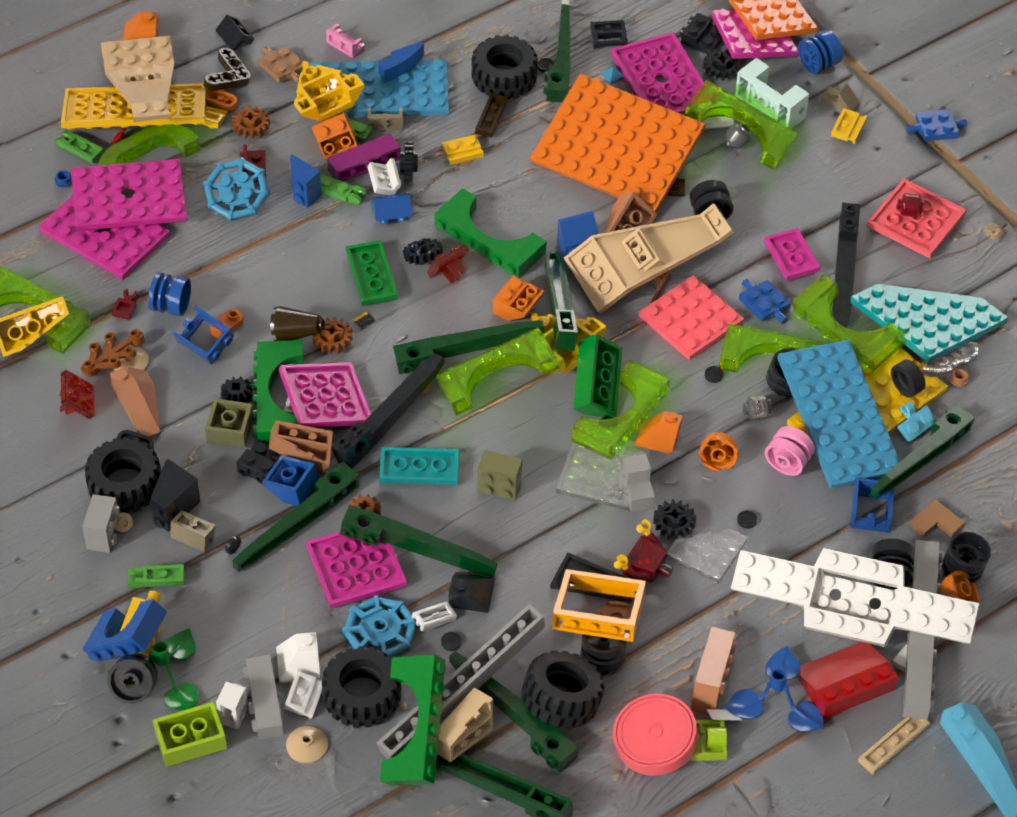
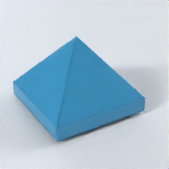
M616 66L601 72V75L610 84L624 78Z

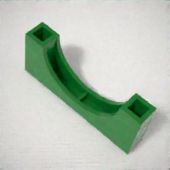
M463 188L434 213L435 226L438 229L450 234L452 238L464 243L466 247L473 249L480 256L489 259L494 265L503 268L507 273L518 278L546 254L547 241L533 232L517 240H499L487 236L478 230L470 218L476 210V196Z
M303 340L257 342V349H254V361H257V364H253L254 376L257 375V379H253L254 391H257V394H253V405L257 406V409H253V421H257V425H253V436H257V440L266 444L270 442V433L276 420L298 424L295 415L281 410L273 402L270 390L276 379L280 376V365L304 364Z
M435 654L392 657L390 678L400 683H407L413 690L418 703V721L414 735L405 749L391 759L382 760L380 782L390 786L428 785L435 783V776L437 774L436 761L439 753L438 739L441 731L440 717L442 713V695L444 692V673L446 671V660Z

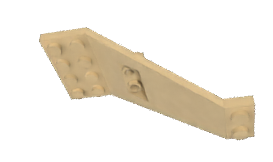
M170 36L101 42L105 75L131 106L133 121L170 118L168 98L175 68Z
M712 204L699 215L592 235L566 255L564 259L597 312L602 314L630 291L720 244L733 234L734 231L718 207Z

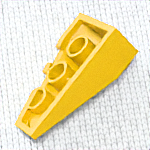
M62 296L0 318V348L3 357L23 351L67 317L69 311L64 297Z

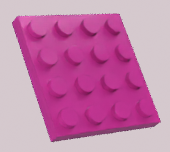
M713 10L712 18L733 59L797 56L798 50L791 36L756 40L735 10Z
M352 362L280 365L279 372L298 425L313 428L353 426L355 422L362 424L371 415Z
M340 532L305 542L330 609L407 587V581L390 544L380 541L378 547L347 538L341 535Z

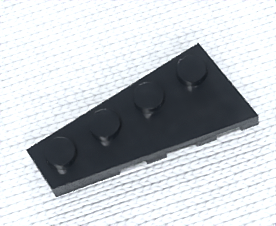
M567 552L550 584V588L560 590L566 569L622 578L628 577ZM568 588V592L625 601L632 603L634 599L631 597Z

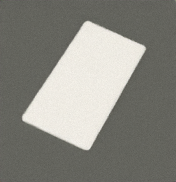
M706 709L713 720H742L727 710Z

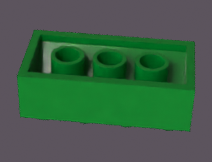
M597 334L580 339L573 409L587 416L602 417L605 414H612L616 417L622 347Z

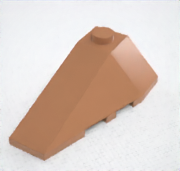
M127 366L110 373L112 388L137 432L150 438L160 435L155 384L148 372Z

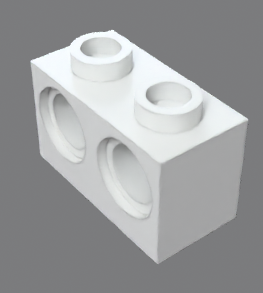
M226 682L216 701L217 712L222 725L238 730L248 711L246 688L238 683Z

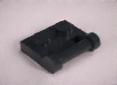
M624 20L590 22L593 49H599V47L628 45ZM621 37V39H604V40H598V38Z

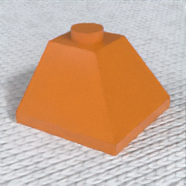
M140 12L125 23L123 40L158 37L160 28L158 12Z
M664 411L643 422L634 445L672 454L680 435L683 416L675 412Z

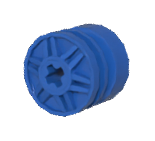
M823 30L814 36L801 40L798 44L800 60L803 66L812 74H817L827 67H832L843 59L841 43L830 30Z
M156 273L149 291V309L151 311L158 310L161 313L167 309L171 315L183 316L190 301L191 280L176 276L172 280L170 274Z

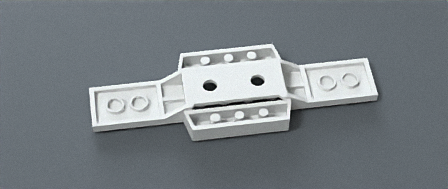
M823 548L814 566L740 550L731 590L803 607L804 626L806 629L886 647L895 629L913 631L971 644L979 610V603L905 587L904 567L902 565ZM823 571L855 579H860L868 582H873L877 584H882L886 586H891L897 589L890 590L873 585L825 575ZM835 589L840 590L842 594L841 598L836 601L830 598L831 591ZM874 598L881 601V606L878 609H872L869 606L870 601Z

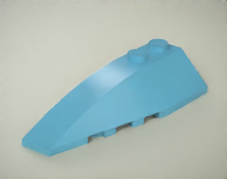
M959 703L944 710L940 721L943 729L1005 817H1017V784L998 736L976 705Z

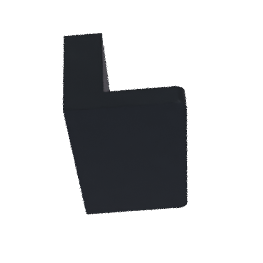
M227 14L215 30L233 51L236 50L242 41L252 44L255 40L238 18Z

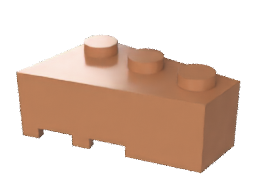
M276 420L270 433L269 449L283 456L314 463L317 473L324 476L330 465L333 431Z

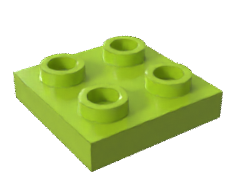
M695 720L698 728V744L689 761L727 760V731L724 726V720Z

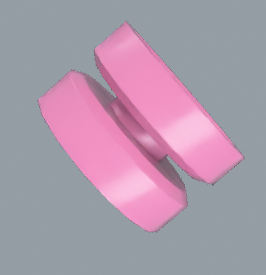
M785 426L776 432L773 440L766 447L765 457L777 471L785 475L795 476L803 471L815 452V446L810 437L803 431L795 427Z

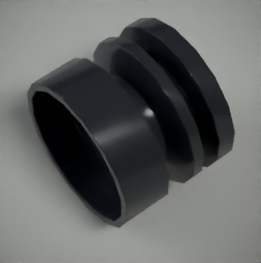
M962 532L955 535L942 560V569L945 575L948 576L959 570L970 576L967 578L970 583L980 580L991 556V548L988 542L982 536L973 532Z
M892 538L876 542L873 546L872 559L902 565L904 567L905 587H909L913 583V546L906 541ZM873 583L881 588H886L890 590L897 589L895 587Z

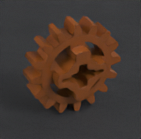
M249 105L248 109L241 107L242 111L236 110V115L232 116L234 132H238V136L244 135L245 139L248 136L254 139L255 135L261 137L260 133L266 134V130L270 129V117L268 112H264V108L258 110V106L251 108Z
M334 317L330 321L329 318H326L324 330L320 334L312 336L313 344H316L317 349L322 348L323 353L328 350L329 354H332V351L339 354L340 349L346 351V346H351V341H353L352 328L349 327L348 322L343 323V319L336 321V317Z

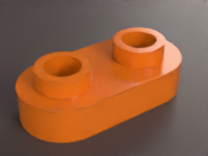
M206 90V103L208 105L225 111H233L237 108L238 104L235 95L222 90Z
M231 309L218 317L217 320L229 327L233 332L243 324V314L240 310ZM210 325L211 335L215 338H220L223 333Z

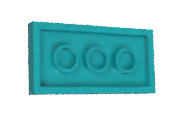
M381 447L379 482L458 485L459 449Z

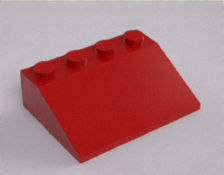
M859 642L800 666V673L797 676L811 701L822 714L823 719L894 691L898 681V676L888 660L869 643Z

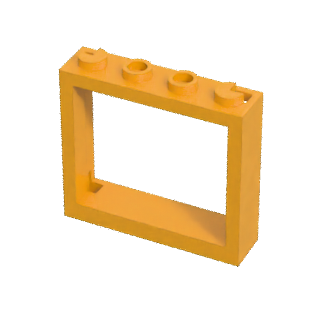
M566 569L553 611L552 629L633 642L645 598L646 581ZM568 588L635 598L630 620L563 610ZM625 630H630L631 634L625 633Z

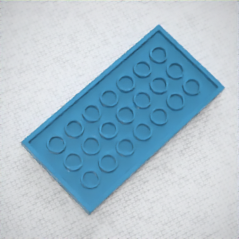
M420 60L406 73L385 83L378 72V61L309 62V65L312 66L321 65L341 70L343 74H356L364 83L365 87L353 107L344 111L348 117L367 116V108H371V114H399V108H403V115H449L447 60Z
M849 340L780 353L778 355V361L807 433L814 443L815 453L830 489L854 484L856 477L872 480L882 478L900 462Z

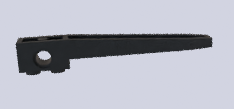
M842 202L832 305V318L834 328L846 330L851 315L852 303L850 300L851 296H853L860 204Z
M433 354L421 363L362 424L355 422L331 447L337 463L340 464L343 461L352 469L379 442L435 379L445 363L444 358Z

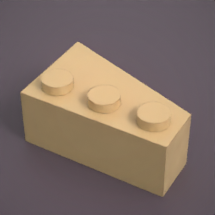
M476 688L470 691L440 725L438 755L451 762L493 730V698Z

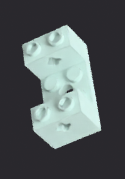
M755 58L738 71L735 97L784 131L789 132L806 118L809 93L795 85L785 94H779V92L767 85L769 66Z

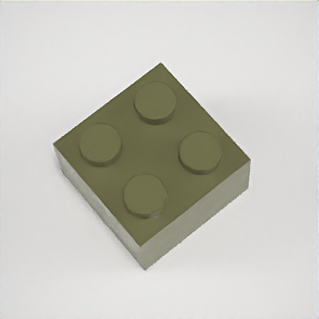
M214 398L205 428L207 443L245 448L253 421L252 404Z
M484 450L478 466L477 491L500 496L504 499L515 500L522 482V459Z

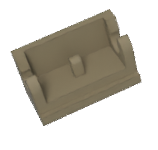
M367 108V125L373 127V130H403V108H399V114H371V108Z
M181 510L171 521L170 537L205 552L208 548V541L213 542L216 525Z

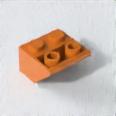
M346 112L311 127L325 160L332 155L358 146L353 127Z
M513 275L494 297L493 314L507 321L524 318L545 291Z

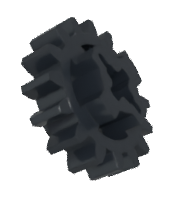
M719 48V51L713 49L712 53L708 52L707 56L704 57L703 68L705 73H710V78L715 76V80L722 78L724 81L727 77L730 80L732 76L736 77L737 72L740 71L741 60L733 59L728 49L722 51L721 48Z
M405 142V151H400L399 171L404 172V181H413V172L418 170V152H413V142Z
M422 238L420 241L415 240L404 247L403 250L405 262H409V264L415 263V265H424L427 262L432 263V261L438 260V257H441L443 253L441 242H437V239L431 241V238Z
M672 499L670 504L664 501L663 506L658 505L657 510L654 511L653 524H656L655 530H660L661 536L667 534V539L674 536L675 540H678V536L681 535V537L685 538L686 533L691 534L692 529H695L696 515H694V509H689L688 503L682 505V500L675 503L674 499Z

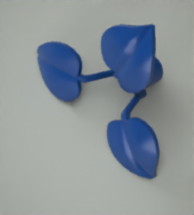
M788 646L777 651L768 660L765 670L770 677V682L767 683V687L760 698H758V694L755 691L742 689L734 693L726 704L727 711L741 719H754L763 713L764 708L760 702L765 699L769 689L772 688L775 691H782L784 689L790 707L793 710L788 715V722L794 730L810 732L821 729L824 723L822 714L815 705L804 701L800 702L797 707L793 704L787 681L793 680L799 675L800 663Z

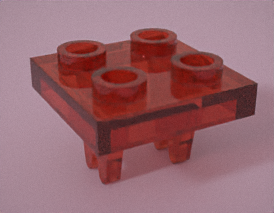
M466 244L454 246L445 255L444 253L437 255L427 271L429 277L432 278L442 273L451 284L455 282L453 277L460 280L461 277L458 271L461 274L465 273L462 260L469 251Z
M68 370L61 372V391L59 396H61L62 405L60 406V411L63 412L65 410L66 415L77 412L88 419L94 417V385Z

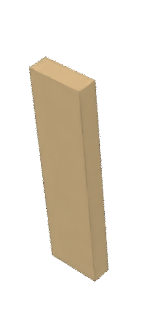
M905 717L858 758V762L874 775L925 731L931 722L925 719Z

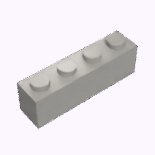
M270 655L246 658V667H243L244 679L249 680V684L245 686L247 697L251 696L252 702H248L250 715L254 714L255 719L251 720L253 732H257L258 740L283 736V726Z

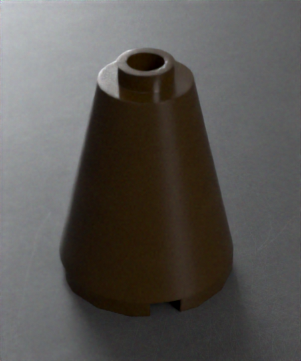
M284 306L274 307L273 310H276V312L271 314V335H275L277 339L274 341H293L317 335L325 328V320L318 314Z

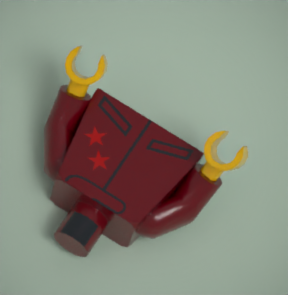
M644 519L641 521L644 528L639 524L636 530L645 535L640 536L627 557L623 554L616 557L619 561L614 562V567L616 569L622 568L623 574L627 575L630 579L652 583L659 574L669 578L674 567L666 564L667 552L655 534L649 531L651 528L650 521Z

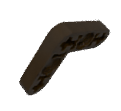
M221 48L218 54V61L226 71L206 75L203 85L210 91L245 86L249 84L251 74L233 50Z

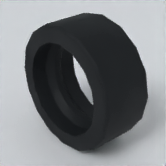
M904 359L891 368V379L902 395L912 398L925 389L924 375L913 361Z

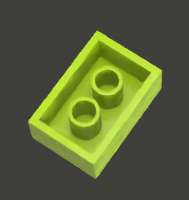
M214 702L153 719L154 732L166 767L227 749L225 734Z

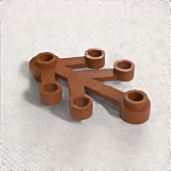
M139 329L130 331L129 338L114 348L113 345L117 341L115 333H107L104 336L106 344L103 354L99 358H97L98 353L102 351L98 342L90 344V357L81 366L82 373L87 377H92L98 374L99 369L119 368L121 366V358L131 359L136 356L137 353L133 346H139L145 342L143 332Z

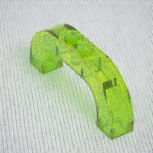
M152 125L109 147L101 156L99 166L128 163L162 146L176 148L186 158L200 151L199 137L182 125Z

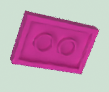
M798 228L764 237V243L786 281L820 272V265Z

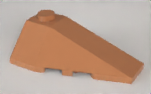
M635 192L621 193L612 207L603 233L652 224L657 213Z

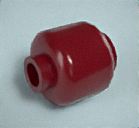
M904 193L902 198H898L897 209H900L902 216L916 218L923 212L924 200H921L920 195Z

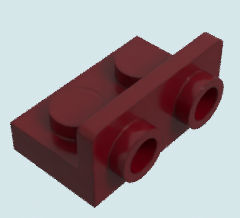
M243 144L240 158H245L246 161L260 169L263 168L266 172L265 150L247 151V144ZM244 168L243 172H246L249 176L255 174L246 168Z

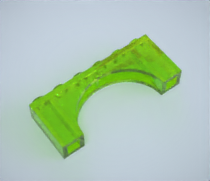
M707 79L688 104L684 116L699 122L718 116L728 117L744 123L753 131L761 144L762 153L759 162L772 170H775L797 135V132Z
M0 266V307L15 303L36 306L59 298L55 293H50L40 285H35L25 277H20L12 270ZM68 300L65 302L69 315L46 333L48 346L62 354L91 325L89 313L85 309H80Z
M823 274L792 301L793 313L799 319L805 320L811 328L817 329L824 338L828 337L833 343L849 340L860 364L874 372L905 344L904 332L891 323L881 329L869 332L854 331L840 325L830 314L831 304L839 295L837 283Z
M728 324L719 367L724 371L737 373L740 366L746 360L757 355L776 354L777 351L784 348L800 350L829 343Z
M536 328L438 373L436 379L455 416L473 408L471 403L472 392L476 385L490 373L509 366H527L537 370L544 376L559 369L555 353L540 329Z
M630 360L621 370L619 384L630 391L635 400L634 405L623 415L612 419L595 420L582 416L572 427L571 441L612 460L616 454L621 452L623 445L631 440L633 433L641 428L642 422L650 417L652 410L658 408L662 398L668 396L671 389L669 386L670 378Z

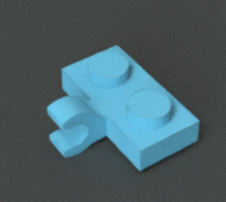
M910 401L900 407L901 412L907 419L899 424L897 428L905 440L910 442L928 429L936 418L927 405L915 412V406Z

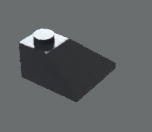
M455 572L449 589V605L452 608L488 613L495 578Z

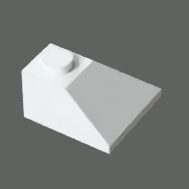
M316 632L295 634L276 647L279 684L292 683L297 670L320 680Z

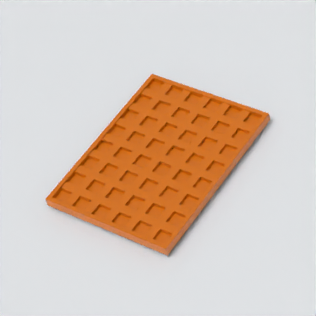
M580 73L532 153L530 161L616 198H619L621 193L635 192L657 213L704 131L705 124Z

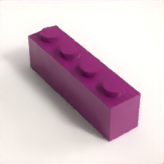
M390 133L328 157V171L333 178L344 182L369 172L368 165L370 162L386 165L390 158H393L395 161L400 160L401 147Z

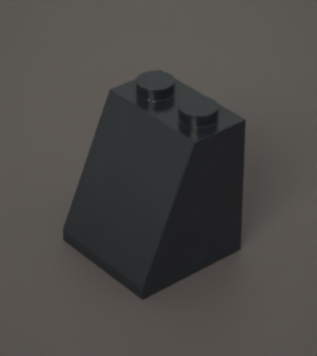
M169 459L164 463L150 498L153 521L157 527L164 528L169 532L171 530V521L181 510L189 513L201 502L198 479Z

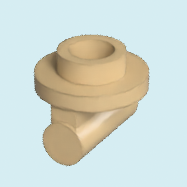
M121 512L114 521L115 529L119 532L128 531L133 524L132 517L129 513Z

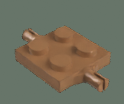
M264 46L262 52L266 55L258 58V64L278 83L287 79H293L298 84L300 77L298 74L302 72L303 61L287 46L272 51L268 46Z

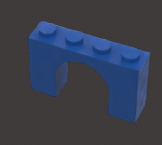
M154 599L142 601L130 622L120 631L126 616L117 608L106 610L101 615L82 650L88 654L91 660L96 662L146 651L167 611Z

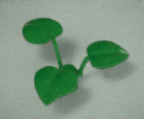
M190 628L171 636L164 642H156L152 646L153 655H149V658L158 666H166L173 689L165 693L164 702L166 706L173 710L194 708L199 699L198 692L192 684L184 682L179 686L175 685L169 666V660L172 657L176 660H185L195 653L196 646Z

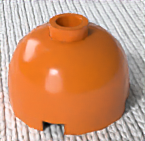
M714 432L707 435L699 449L701 462L708 469L714 471H721V469L725 468L730 469L738 458L736 441L724 432Z
M957 570L943 579L940 585V595L975 603L979 602L977 587L974 582H969L967 578L970 576L967 573Z

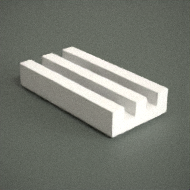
M446 601L413 612L412 618L416 619V624L421 626L420 630L423 632L455 621L457 614Z

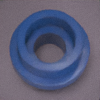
M65 170L59 171L54 179L55 184L59 187H67L72 183L71 174Z

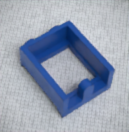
M195 306L194 310L197 313L192 321L186 319L183 322L186 329L181 335L174 332L173 336L178 343H181L212 364L219 359L224 348L232 343L234 334L229 327L198 306ZM203 321L223 333L208 353L188 341Z
M856 477L853 488L850 528L889 533L892 521L894 489L879 497L880 499H887L885 521L877 520L874 513H869L867 518L856 517L858 496L872 497L870 495L872 487L879 481Z

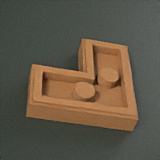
M936 499L909 521V526L923 537L937 526L952 538L965 525L962 519Z

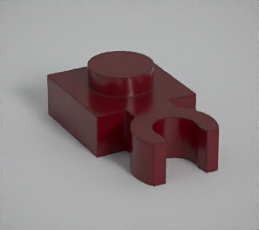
M125 289L123 292L124 298L117 299L111 312L114 317L130 320L136 308L138 293L135 291L133 295L129 296L128 289Z

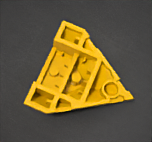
M303 61V69L299 77L294 106L301 116L322 122L352 108L365 86L356 74L350 73V75L343 74L341 70L321 65L312 66L309 65V62Z
M531 313L532 321H543L545 333L534 337L537 361L550 372L567 374L578 365L580 339L595 334L603 337L607 330L606 325L595 317L577 319L575 316L578 330L575 351L556 350L552 329V314L538 316V313Z

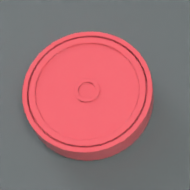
M649 694L636 698L620 711L613 727V740L620 759L627 767L644 775H664L681 768L692 757L698 744V728L692 711L683 701L666 694Z

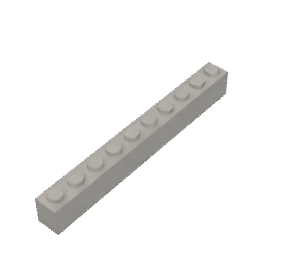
M915 540L912 589L940 594L941 583H937V580L941 578L942 567H938V563L942 561L943 551H939V542ZM908 631L902 717L927 720L929 713H933L934 700H931V695L934 696L935 683H932V678H935L936 666H933V661H936L937 649H934V644L937 645L938 637Z
M528 604L444 681L440 723L453 712L473 688L478 689L546 627L544 616L532 605ZM418 705L377 742L380 752L387 759H391L402 752L412 739L418 721Z

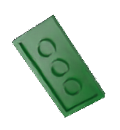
M378 240L346 246V254L361 305L365 306L397 300L398 293L382 241Z

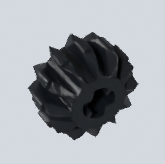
M233 376L232 380L226 379L225 384H222L221 398L222 400L249 403L253 397V387L248 379L243 380L241 376L235 379Z

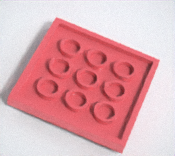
M903 178L868 220L867 227L930 259L963 218L966 209ZM904 193L918 194L921 196V200H924L923 212L918 217L902 216L900 209H897L898 198H902Z
M694 275L639 311V317L689 361L744 323V318Z

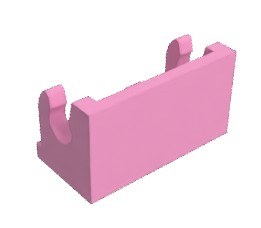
M335 24L326 30L327 43L351 58L365 49L362 38L354 40L342 30L338 29L340 27L339 24Z

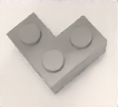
M646 454L623 458L622 466L619 467L621 478H618L620 489H623L625 493V505H629L631 512L654 508L655 495L650 483L651 468Z
M92 495L82 526L87 550L110 553L112 545L115 546L117 534L114 533V521L120 514V506H117L115 497Z

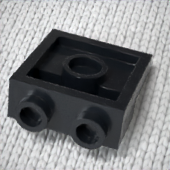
M697 13L695 16L691 15L687 27L683 26L680 30L682 44L706 54L708 52L712 53L713 49H716L723 40L717 26L712 24V18Z
M257 440L251 449H246L236 462L237 471L241 475L249 476L262 484V481L281 454L269 449V444Z

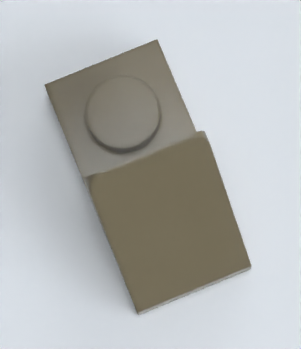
M845 84L841 91L829 86L821 96V102L839 110L845 108L855 111L860 104V101L848 84Z

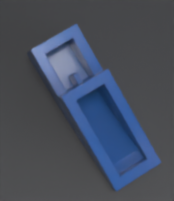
M421 41L391 51L390 58L378 61V72L384 83L406 73L424 56V42Z

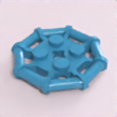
M243 157L238 160L217 163L209 178L203 182L208 201L207 207L228 218L229 221L248 215H256V211L270 194L266 183L265 170L246 161ZM239 167L238 171L227 173L225 171L226 169ZM244 168H246L255 174L249 176L246 172H243ZM220 173H222L223 176L221 177L220 182L218 184H215V180L220 175ZM256 180H259L260 190L255 189L254 182ZM235 186L241 187L239 193H235L232 189ZM212 189L218 190L219 198L216 200L214 199ZM255 195L258 196L253 205L251 206V198H254ZM226 203L227 205H229L230 210L228 211L227 209L220 206V204ZM247 207L246 209L235 211V208Z
M374 595L373 598L349 608L350 613L345 628L342 629V634L346 636L354 649H358V646H364L365 649H369L366 647L370 644L374 648L381 647V651L387 653L388 658L412 647L411 642L418 625L416 624V619L412 618V614L405 606L403 600L396 601ZM379 605L390 607L392 609H388V611L383 610V607H380ZM375 606V608H373V609H371V610H369V611H367V612H363V611H365V610H367V609H369V608ZM400 612L405 620H400L397 613ZM356 617L361 618V623L354 626ZM377 624L385 625L384 629L378 630ZM402 628H407L405 638L400 635ZM360 633L364 640L359 643L354 634ZM395 641L398 642V643H400V644H398V645H396V646H394V647H392V648L386 650V647H385V646H387V645H389V644H391V643H393V642H395Z

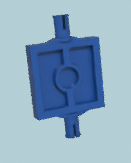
M950 110L916 113L917 125H907L908 133L919 132L924 141L958 138L959 130L957 127H967L966 119L955 120Z
M747 278L742 281V285L748 290L740 293L738 299L762 322L774 317L782 324L788 321V318L782 312L790 308L791 302L769 280L758 285H753Z

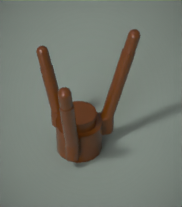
M669 271L653 279V283L658 288L651 303L657 300L661 290L670 279L671 273Z

